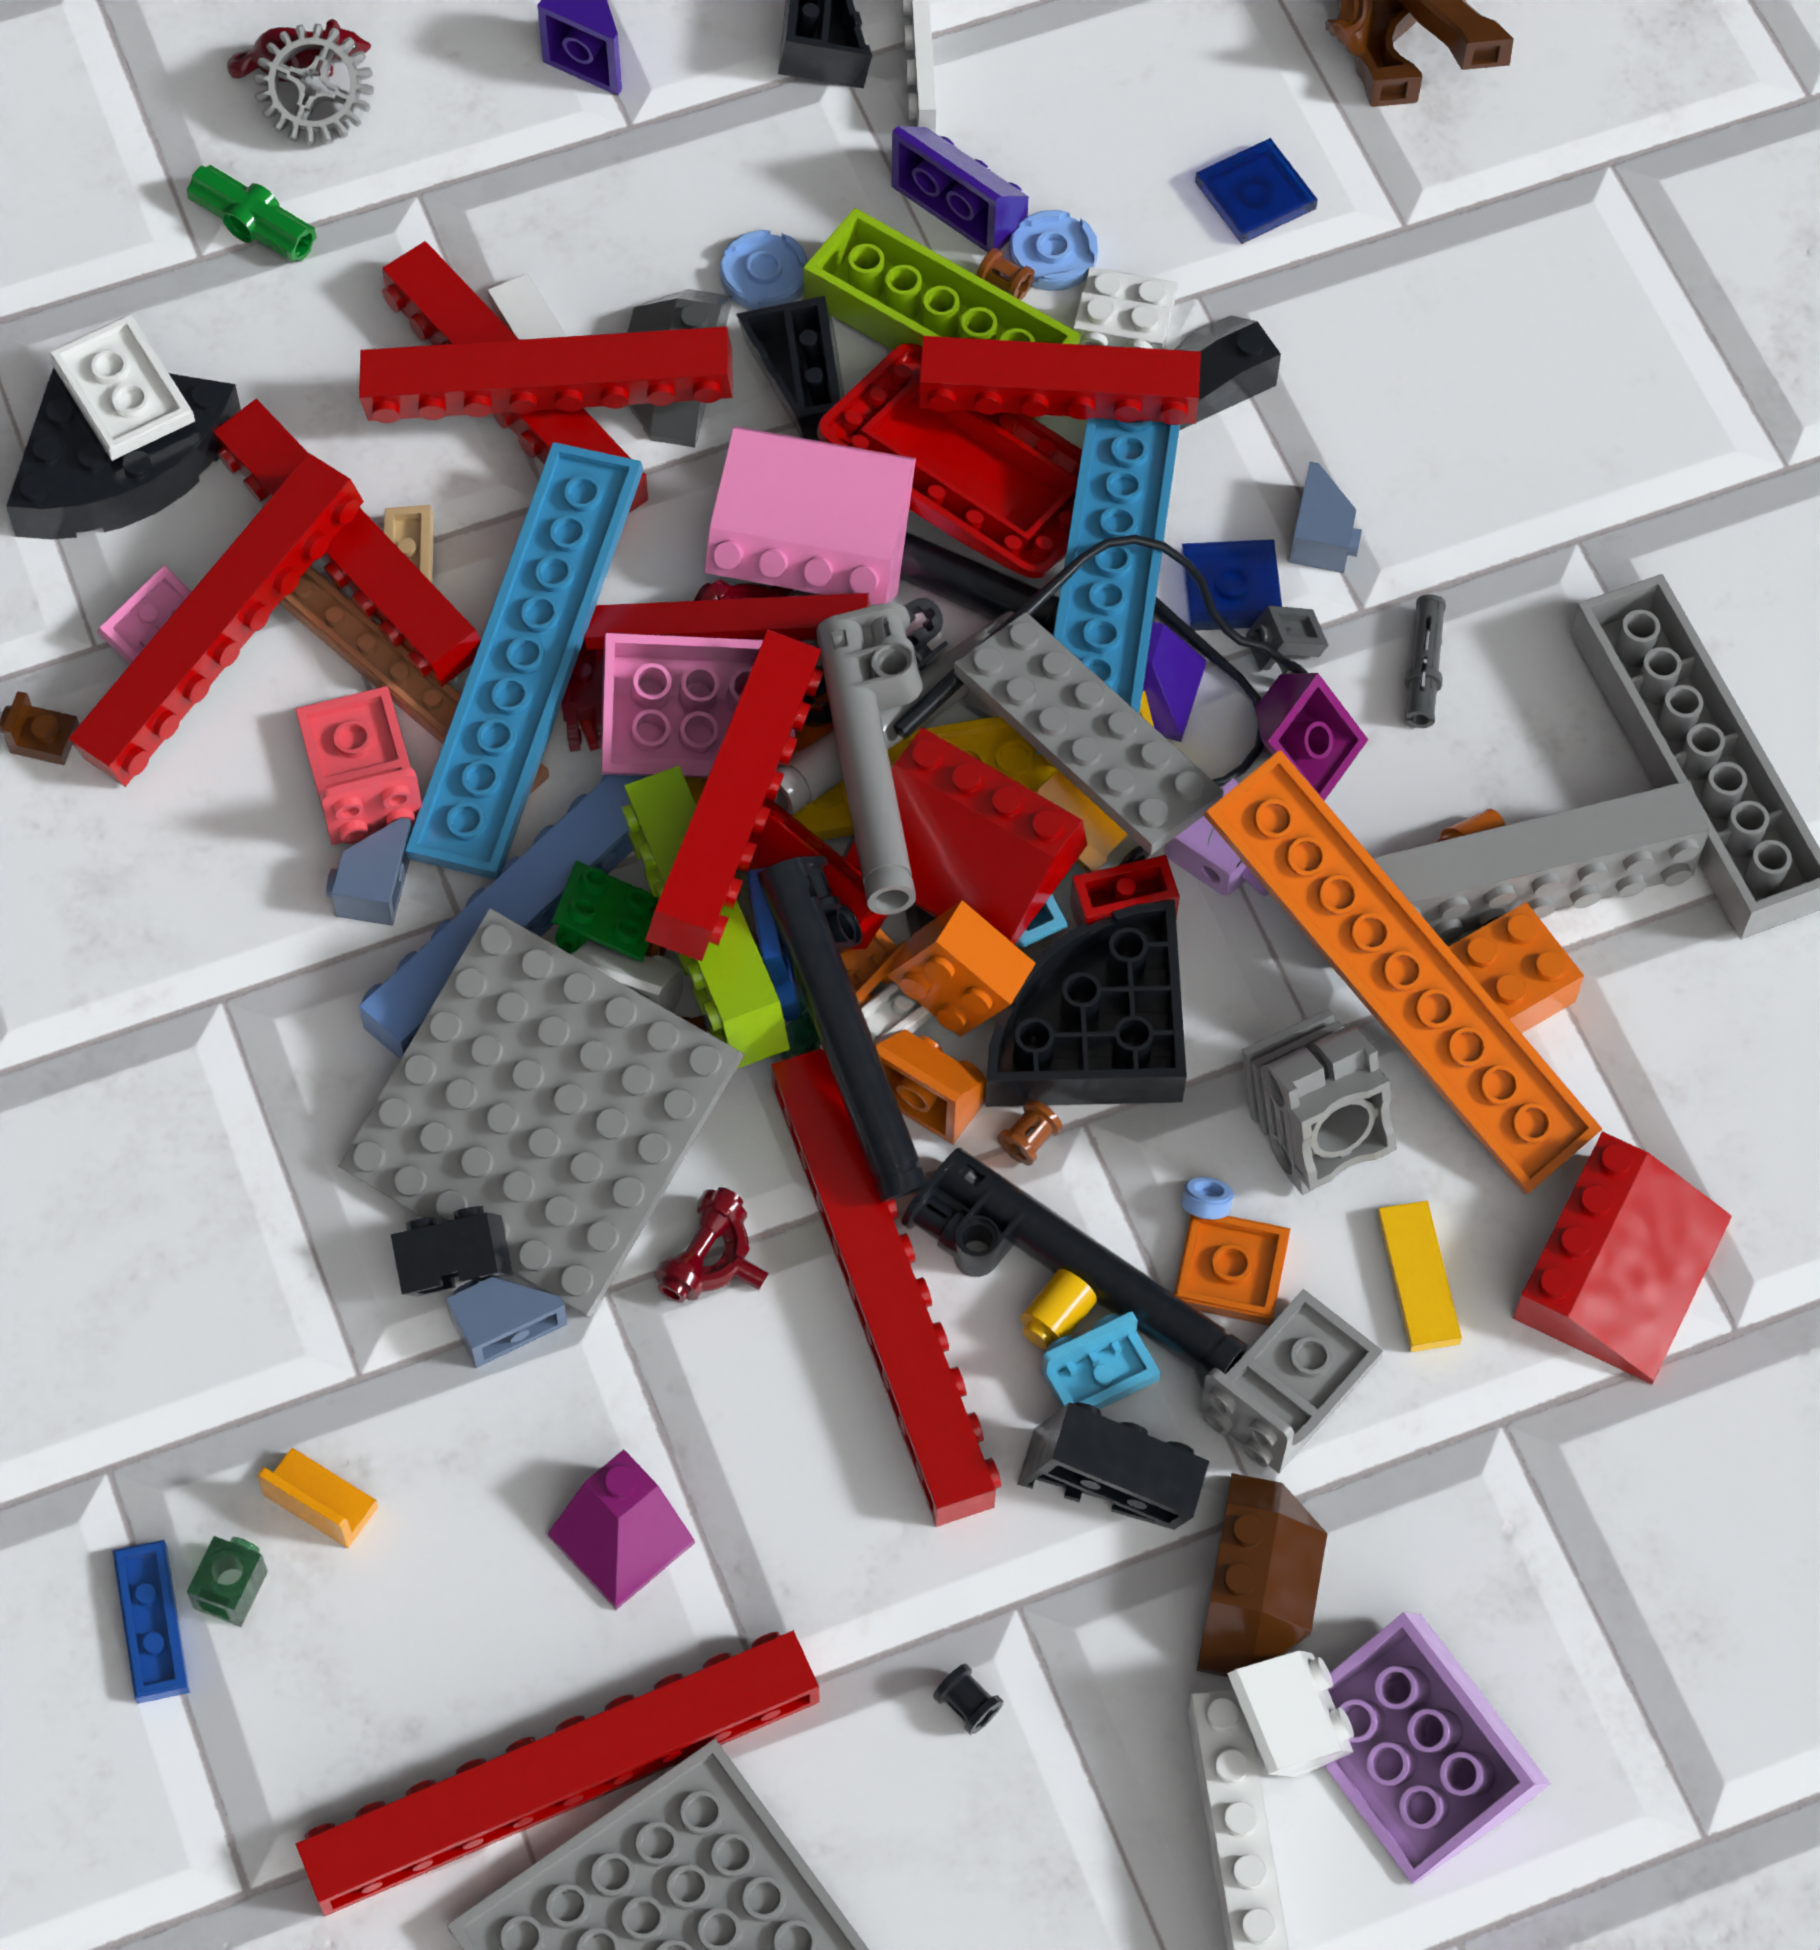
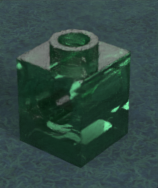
M213 1536L187 1590L193 1609L242 1627L268 1573L263 1556L259 1553L260 1549L253 1543L239 1537H232L230 1541ZM238 1569L242 1571L239 1580L233 1584L222 1585L217 1583L219 1576L226 1570Z

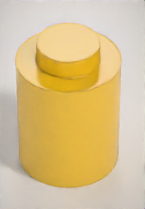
M1058 1269L1020 1316L1025 1326L1023 1328L1024 1335L1037 1347L1047 1349L1054 1341L1073 1333L1097 1303L1096 1294L1077 1275L1064 1269Z

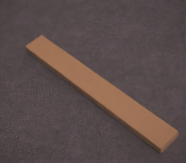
M310 566L301 576L295 590L285 596L279 604L376 688L388 686L392 701L441 744H444L461 694L448 683L441 687L430 674L425 678L420 676L406 657L410 652L402 644L397 648L392 646L378 627L379 624L374 619L365 617L354 602ZM540 763L530 794L549 778V769L542 763Z

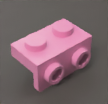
M164 565L99 627L97 633L126 662L131 664L191 591Z

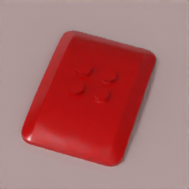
M906 343L896 347L821 418L817 427V436L821 442L916 458L909 509L987 558L1025 577L1037 579L1048 575L1066 557L1082 449L1033 417L1025 414L997 413L987 415L978 411L951 410L948 412H938L933 409L920 408L922 346Z

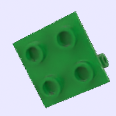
M576 860L552 919V923L559 925L555 935L556 943L559 948L570 954L577 951L588 938L642 963L649 942L645 941L658 904L657 897L653 898L652 894L645 889L632 886L606 874L598 868L590 867Z

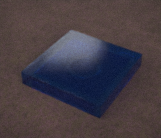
M1271 138L1196 172L1195 183L1241 244L1317 208L1318 199Z
M1274 539L1182 544L1181 554L1191 560L1206 579L1216 610L1233 629L1251 628L1267 606L1282 607ZM1183 567L1189 626L1194 631L1221 630L1207 613L1198 584Z

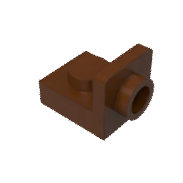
M17 691L12 705H7L2 712L0 732L4 734L11 754L65 765L72 747V743L68 738L80 724L77 716L32 706L28 693Z

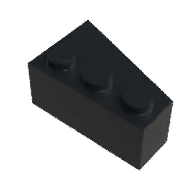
M786 0L778 74L864 89L872 53L870 46L865 44L861 30L862 20L860 13L855 10L853 0Z
M825 296L737 313L736 315L746 345L801 438L820 441L817 436V427L821 418L845 396L835 329Z
M1069 1402L1034 1429L1017 1485L1033 1489L1035 1480L1063 1487L1066 1488L1064 1498L1080 1502L1082 1493L1113 1503L1111 1512L1173 1530L1194 1517L1209 1460L1194 1455V1450L1188 1445L1174 1441L1163 1442L1149 1436L1148 1431L1138 1424L1131 1422L1118 1423L1101 1416L1102 1413L1098 1408L1081 1402Z

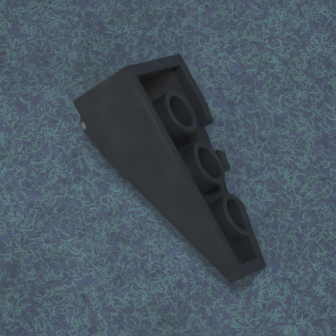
M1230 315L1193 332L1174 349L1201 351L1196 423L1277 385L1281 353L1258 321ZM1190 423L1180 424V430H1182V429H1184V428H1186V427H1188V426H1190V425H1193V424H1190Z

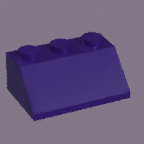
M897 126L892 131L891 187L987 253L993 248L1001 250L1010 241L1012 234L1019 228V223L1028 216L1029 196L1018 185L1012 182L1008 183L993 173L984 162L971 158L959 150L950 139L937 135L927 127Z

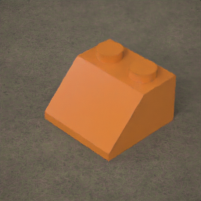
M906 1029L878 1043L876 1048L901 1113L954 1145L986 1101L987 1079L983 1073L972 1063L965 1060L958 1062L945 1054L942 1048L931 1038L924 1035L917 1037Z

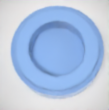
M1197 1177L1185 1183L1181 1205L1188 1213L1196 1217L1221 1219L1230 1213L1234 1194L1226 1183L1218 1179Z

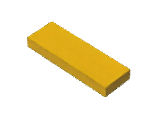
M1428 1200L1379 1208L1377 1217L1410 1352L1460 1345L1462 1336Z

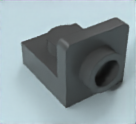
M1267 606L1246 633L1247 638L1267 642L1282 655L1320 657L1329 646L1313 609ZM1250 648L1260 670H1270L1276 663L1265 652Z

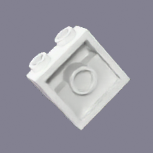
M1090 267L1074 325V331L1080 333V345L1164 349L1178 282Z

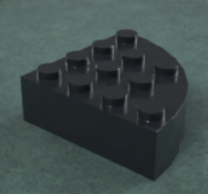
M53 367L6 505L15 536L53 540L77 538L76 532H87L103 528L104 532L124 528L154 515L187 494L200 481L199 475L210 466L213 460L217 462L220 459L216 452L221 449V446L214 431L241 410L236 385L169 373L193 411L195 422L112 461Z
M1175 900L1136 904L1112 911V917L1100 919L1088 926L1084 923L1068 931L1042 951L1034 959L1036 964L1012 1004L1001 1011L995 1024L989 1045L985 1107L1024 1106L1030 1099L1037 1100L1046 1106L1183 1102L1187 1073Z

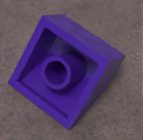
M541 0L537 8L543 62L618 96L622 91L618 32L607 0Z

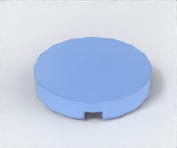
M1061 210L1040 211L1023 219L1019 223V228L1012 234L1009 244L1010 261L1022 268L1029 266L1034 269L1035 274L1032 287L1046 291L1067 290L1085 281L1089 268L1095 267L1098 258L1097 236L1087 222L1081 218L1080 222L1075 218H1071L1068 212Z
M757 230L742 234L729 243L720 264V280L725 293L732 296V300L736 304L750 310L791 303L800 298L804 291L803 267L808 263V258L804 248L792 237L783 233L782 237L771 235L770 230Z

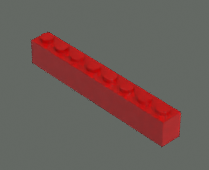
M426 241L382 268L385 288L382 289V294L385 301L393 311H401L409 319L412 330L420 340H428L432 345L519 340ZM584 408L573 412L559 409L538 410L526 415L514 412L492 413L502 428L506 429L509 427L518 436V441L525 453L531 458L537 456L544 465L553 442L631 459ZM644 472L642 473L629 513L648 501L647 477Z
M727 326L360 350L359 399L367 420L381 423H393L399 419L411 418L439 420L444 416L459 415L485 417L491 413L507 412L526 415L538 410L554 409L573 412L581 408L602 406L619 409L627 405L649 403L656 406H666L673 402L681 401L713 403L719 399L733 398L732 347Z
M257 398L214 431L221 446V449L216 452L218 457L232 474L239 470L246 477L243 483L258 502H262L264 499L269 500L308 454ZM359 507L355 518L341 528L329 543L325 554L321 557L327 564L324 566V570L338 588L342 589L347 585L354 592L351 598L365 617L369 619L372 615H375L382 622L378 627L392 646L397 648L402 644L410 652L406 657L420 676L425 678L430 674L443 687L473 663L481 642L478 633Z
M311 453L306 455L70 735L68 740L86 761L124 787L127 786L134 776L139 775L146 768L152 754L164 740L170 738L176 732L180 721L193 705L200 702L207 695L210 685L224 668L234 663L240 649L255 631H259L265 626L270 613L285 596L295 590L301 576L315 560H318L325 554L329 543L341 528L355 518L359 507L364 501L350 478Z
M767 629L654 911L645 941L701 962L709 943L719 946L729 917L721 915L723 906L731 909L734 908L743 883L742 880L735 878L737 870L747 873L757 847V844L749 842L751 834L760 837L762 835L771 811L770 808L764 807L763 803L765 798L775 801L784 777V773L776 771L778 764L788 767L798 739L790 736L792 729L799 732L802 731L811 707L810 704L803 702L806 695L815 698L824 671L817 669L816 665L822 649Z

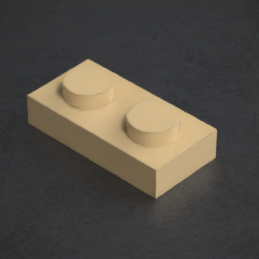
M431 505L385 508L384 533L432 583L434 513Z

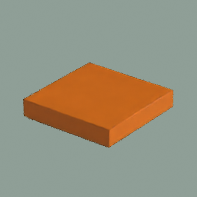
M1191 1214L1174 1294L1198 1311L1270 1326L1273 1321L1291 1228L1232 1216H1226L1221 1219H1203Z

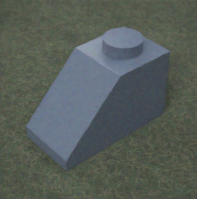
M1309 463L1289 563L1344 573L1347 556L1357 557L1362 529L1353 528L1356 508L1319 463Z
M399 818L342 852L338 869L332 868L330 870L326 886V895L333 900L336 917L393 926L410 862L405 853L412 832L410 819Z
M490 1277L481 1282L473 1280L464 1283L453 1292L452 1296L446 1298L450 1319L476 1368L568 1325L565 1304L560 1296L496 1277Z

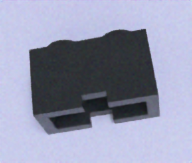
M483 1206L468 1207L454 1211L455 1220L437 1224L435 1217L416 1219L406 1223L407 1231L391 1234L402 1295L418 1297L456 1288L454 1281L456 1277H459L461 1282L468 1280H478L481 1282L490 1277L501 1278L513 1275L502 1215L484 1213Z

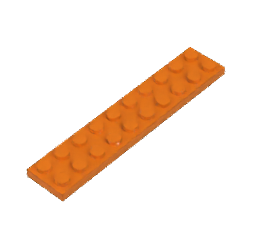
M1281 750L1277 751L1203 814L1524 1194H1528L1602 1130L1601 1126Z

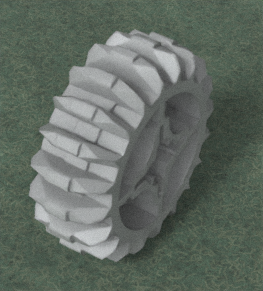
M314 24L313 37H307L304 26L297 25L296 33L299 38L298 40L292 42L289 34L283 31L280 33V38L286 45L283 49L279 50L272 42H269L266 46L269 52L275 56L274 60L271 62L262 57L258 59V65L263 69L269 70L268 75H254V82L267 86L268 90L259 91L255 94V98L258 102L271 100L272 104L263 109L262 115L266 119L276 114L280 115L273 125L277 132H281L290 124L292 126L289 130L288 138L291 141L295 142L299 138L301 130L306 131L305 141L307 145H314L316 132H321L324 143L328 145L332 143V136L329 130L336 128L342 138H346L348 131L343 126V122L348 119L356 127L362 124V121L353 111L355 108H358L361 111L369 112L371 106L366 101L359 99L360 94H374V87L368 84H361L360 80L373 76V72L370 67L357 69L356 66L366 59V55L363 51H358L351 56L348 54L355 45V41L351 37L345 39L339 46L337 44L340 36L338 29L332 28L327 39H323L321 24ZM320 49L319 55L315 57L313 63L307 68L299 69L285 65L293 56L302 51ZM333 55L339 57L348 69L350 76L349 92L340 89L339 86L330 82L329 72ZM320 72V81L329 91L334 93L323 90L318 94L316 91L315 96L309 95L308 97V88L300 79L294 76L304 80L310 76L313 79L312 74H319ZM279 77L298 87L299 98L295 115L288 112L281 102L278 89ZM328 100L343 104L339 111L328 118L315 121L307 120L310 113H313L316 105L322 101Z

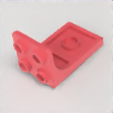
M388 686L295 708L331 845L358 843L399 818L410 819L411 826L413 827L419 810L422 807L416 772L409 763Z

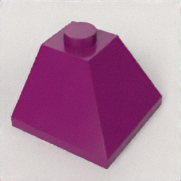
M1319 673L1280 674L1255 707L1263 744L1272 755L1281 750L1324 801L1369 740Z
M624 1449L582 1484L548 1532V1537L615 1610L621 1607L695 1544L694 1538L660 1487Z

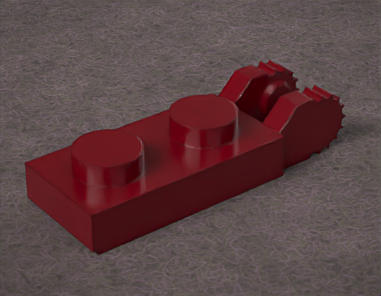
M585 639L561 703L563 719L567 725L570 752L581 751L582 734L578 720L596 718V742L599 744L600 749L602 745L603 649L587 650Z

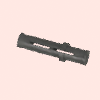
M1432 594L1420 596L1416 600L1417 611L1411 668L1405 674L1404 684L1408 689L1405 722L1415 728H1427L1435 723L1436 695L1441 690L1443 682L1442 674L1439 672L1446 602L1442 597ZM1427 631H1430L1428 650H1425ZM1423 672H1426L1424 691H1421Z

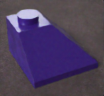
M1153 621L1143 691L1146 693L1154 728L1165 738L1182 742L1207 661L1165 624Z

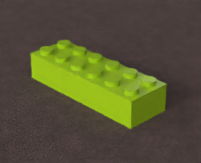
M857 208L850 212L803 267L804 300L825 296L831 316L891 350L906 343L922 346L923 336L1080 344V333Z
M679 765L624 785L629 804L622 806L621 810L630 831L628 832L629 840L637 860H642L645 868L644 875L653 898L657 897L658 901L696 809V803ZM736 900L733 909L723 906L721 915L729 917L719 946L709 943L702 962L677 953L684 974L686 976L689 975L694 986L692 990L702 1016L706 1014L710 1024V1034L744 1054L737 1067L739 1069L790 1049L780 1000Z

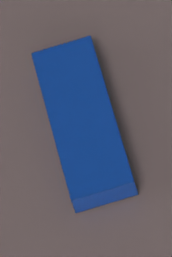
M165 1540L112 1550L134 1697L137 1704L190 1693L170 1561Z

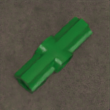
M201 165L192 174L191 182L186 189L188 199L221 218L226 228L239 240L245 243L257 240L291 262L296 260L302 261L311 252L312 244L316 239L315 228L281 208L275 196L265 187L256 183L246 187L212 165L207 167Z

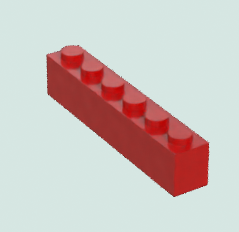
M923 336L920 370V408L933 409L938 412H948L951 410L978 411L987 415L1015 413L1025 414L1030 417H1042L1044 415L1067 416L1078 420L1090 418L1117 419L1127 423L1155 421L1164 422L1169 425L1196 424L1201 351Z

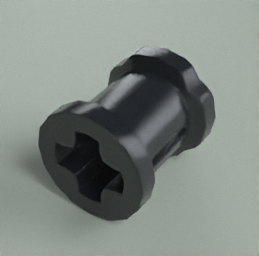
M964 1663L942 1681L934 1692L933 1698L940 1704L945 1702L966 1723L964 1730L969 1735L980 1731L992 1720L1001 1709L1004 1701L998 1695L991 1696L971 1676L972 1669L968 1664Z

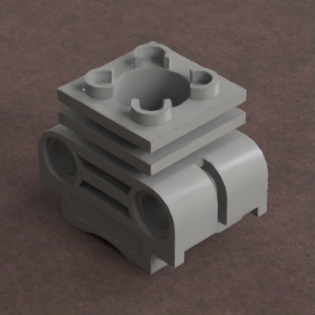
M1327 1009L1242 1049L1251 1118L1255 1123L1260 1122L1261 1131L1265 1136L1270 1135V1142L1276 1160L1301 1195L1332 1181L1340 1172L1352 1165L1376 1160L1397 1150L1395 1130L1390 1114V1101L1392 1099L1390 1080L1379 1069L1378 1051L1355 1025L1351 1024L1344 1027L1339 1021L1334 1022V1014Z

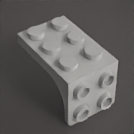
M1303 1289L1226 1374L1217 1368H1213L1206 1375L1199 1411L1203 1413L1205 1422L1214 1431L1221 1435L1228 1433L1243 1445L1244 1452L1253 1462L1261 1467L1269 1465L1280 1474L1382 1357L1383 1350Z

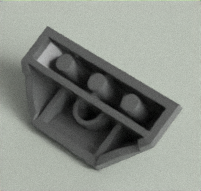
M686 289L636 306L633 309L627 333L724 327L727 324L731 309L732 296ZM681 401L673 402L666 406H656L651 403L628 405L643 425V429L651 441L696 447L706 403Z

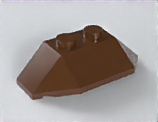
M1231 1473L1196 1671L1229 1677L1227 1673L1286 1654L1311 1635L1327 1532L1281 1482Z

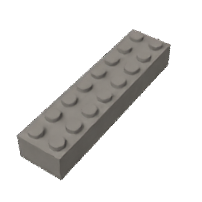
M1659 574L1578 603L1570 635L1655 787L1661 788L1689 780L1710 828L1698 864L1740 940L1820 911V848L1664 575Z
M1689 780L1374 857L1373 859L1443 942H1448L1458 938L1465 932L1480 929L1525 902L1529 904L1541 919L1553 913L1554 910L1570 906L1586 908L1603 898L1615 895L1630 897L1642 892L1647 887L1663 883L1666 886L1681 884L1694 875L1710 828Z

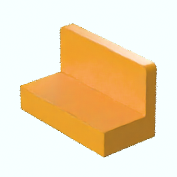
M1058 769L1035 792L1083 820L1088 845L1076 860V863L1087 873L1099 870L1108 860L1106 857L1127 836V833Z
M294 1448L290 1449L274 1472L266 1467H262L257 1474L265 1497L346 1548H349L378 1508L376 1499Z

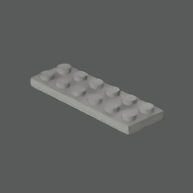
M1027 612L954 663V674L1150 855L1154 854L1202 818L1203 814L1223 797L1224 790Z

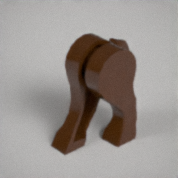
M1337 0V19H1328L1325 22V30H1328L1331 36H1336L1338 42L1345 45L1347 51L1355 56L1356 73L1364 83L1366 95L1372 107L1411 104L1418 101L1423 77L1422 73L1412 62L1402 57L1393 46V43L1416 22L1449 48L1462 70L1510 66L1514 38L1497 21L1482 16L1465 0Z

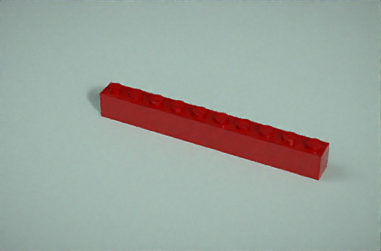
M823 1049L772 1063V1088L936 1527L995 1508L996 1489L1002 1486L998 1469L993 1458L985 1460L978 1444L984 1441L979 1419L975 1412L967 1414L961 1399V1397L967 1395L963 1377L957 1366L950 1368L944 1354V1352L949 1351L945 1330L941 1322L932 1323L927 1310L928 1307L932 1306L929 1288L923 1277L915 1278L910 1263L915 1262L911 1241L907 1233L899 1235L895 1226L894 1219L899 1218L896 1202L893 1200L882 1203L875 1186L877 1184L876 1179L871 1176Z
M794 1630L783 1635L780 1632L765 1634L751 1644V1649L734 1656L729 1652L716 1655L703 1664L702 1670L683 1677L681 1673L667 1676L654 1685L653 1691L634 1698L632 1694L618 1697L604 1707V1712L585 1719L584 1716L569 1718L555 1728V1733L536 1740L535 1737L520 1739L506 1748V1754L487 1762L484 1758L471 1760L461 1765L456 1770V1775L436 1783L435 1780H426L415 1784L406 1791L405 1797L387 1805L384 1801L368 1804L355 1813L356 1818L338 1826H335L334 1823H326L311 1829L305 1834V1840L295 1845L324 1917L679 1764L714 1739L720 1745H723L820 1703L818 1682Z

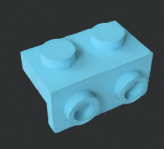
M1128 1312L1120 1317L1117 1314L1105 1316L1091 1327V1331L1076 1338H1073L1071 1335L1064 1336L1047 1347L1046 1353L1042 1356L1041 1374L1060 1408L1069 1402H1081L1090 1404L1100 1410L1160 1381L1161 1372L1136 1331L1138 1320L1133 1312Z

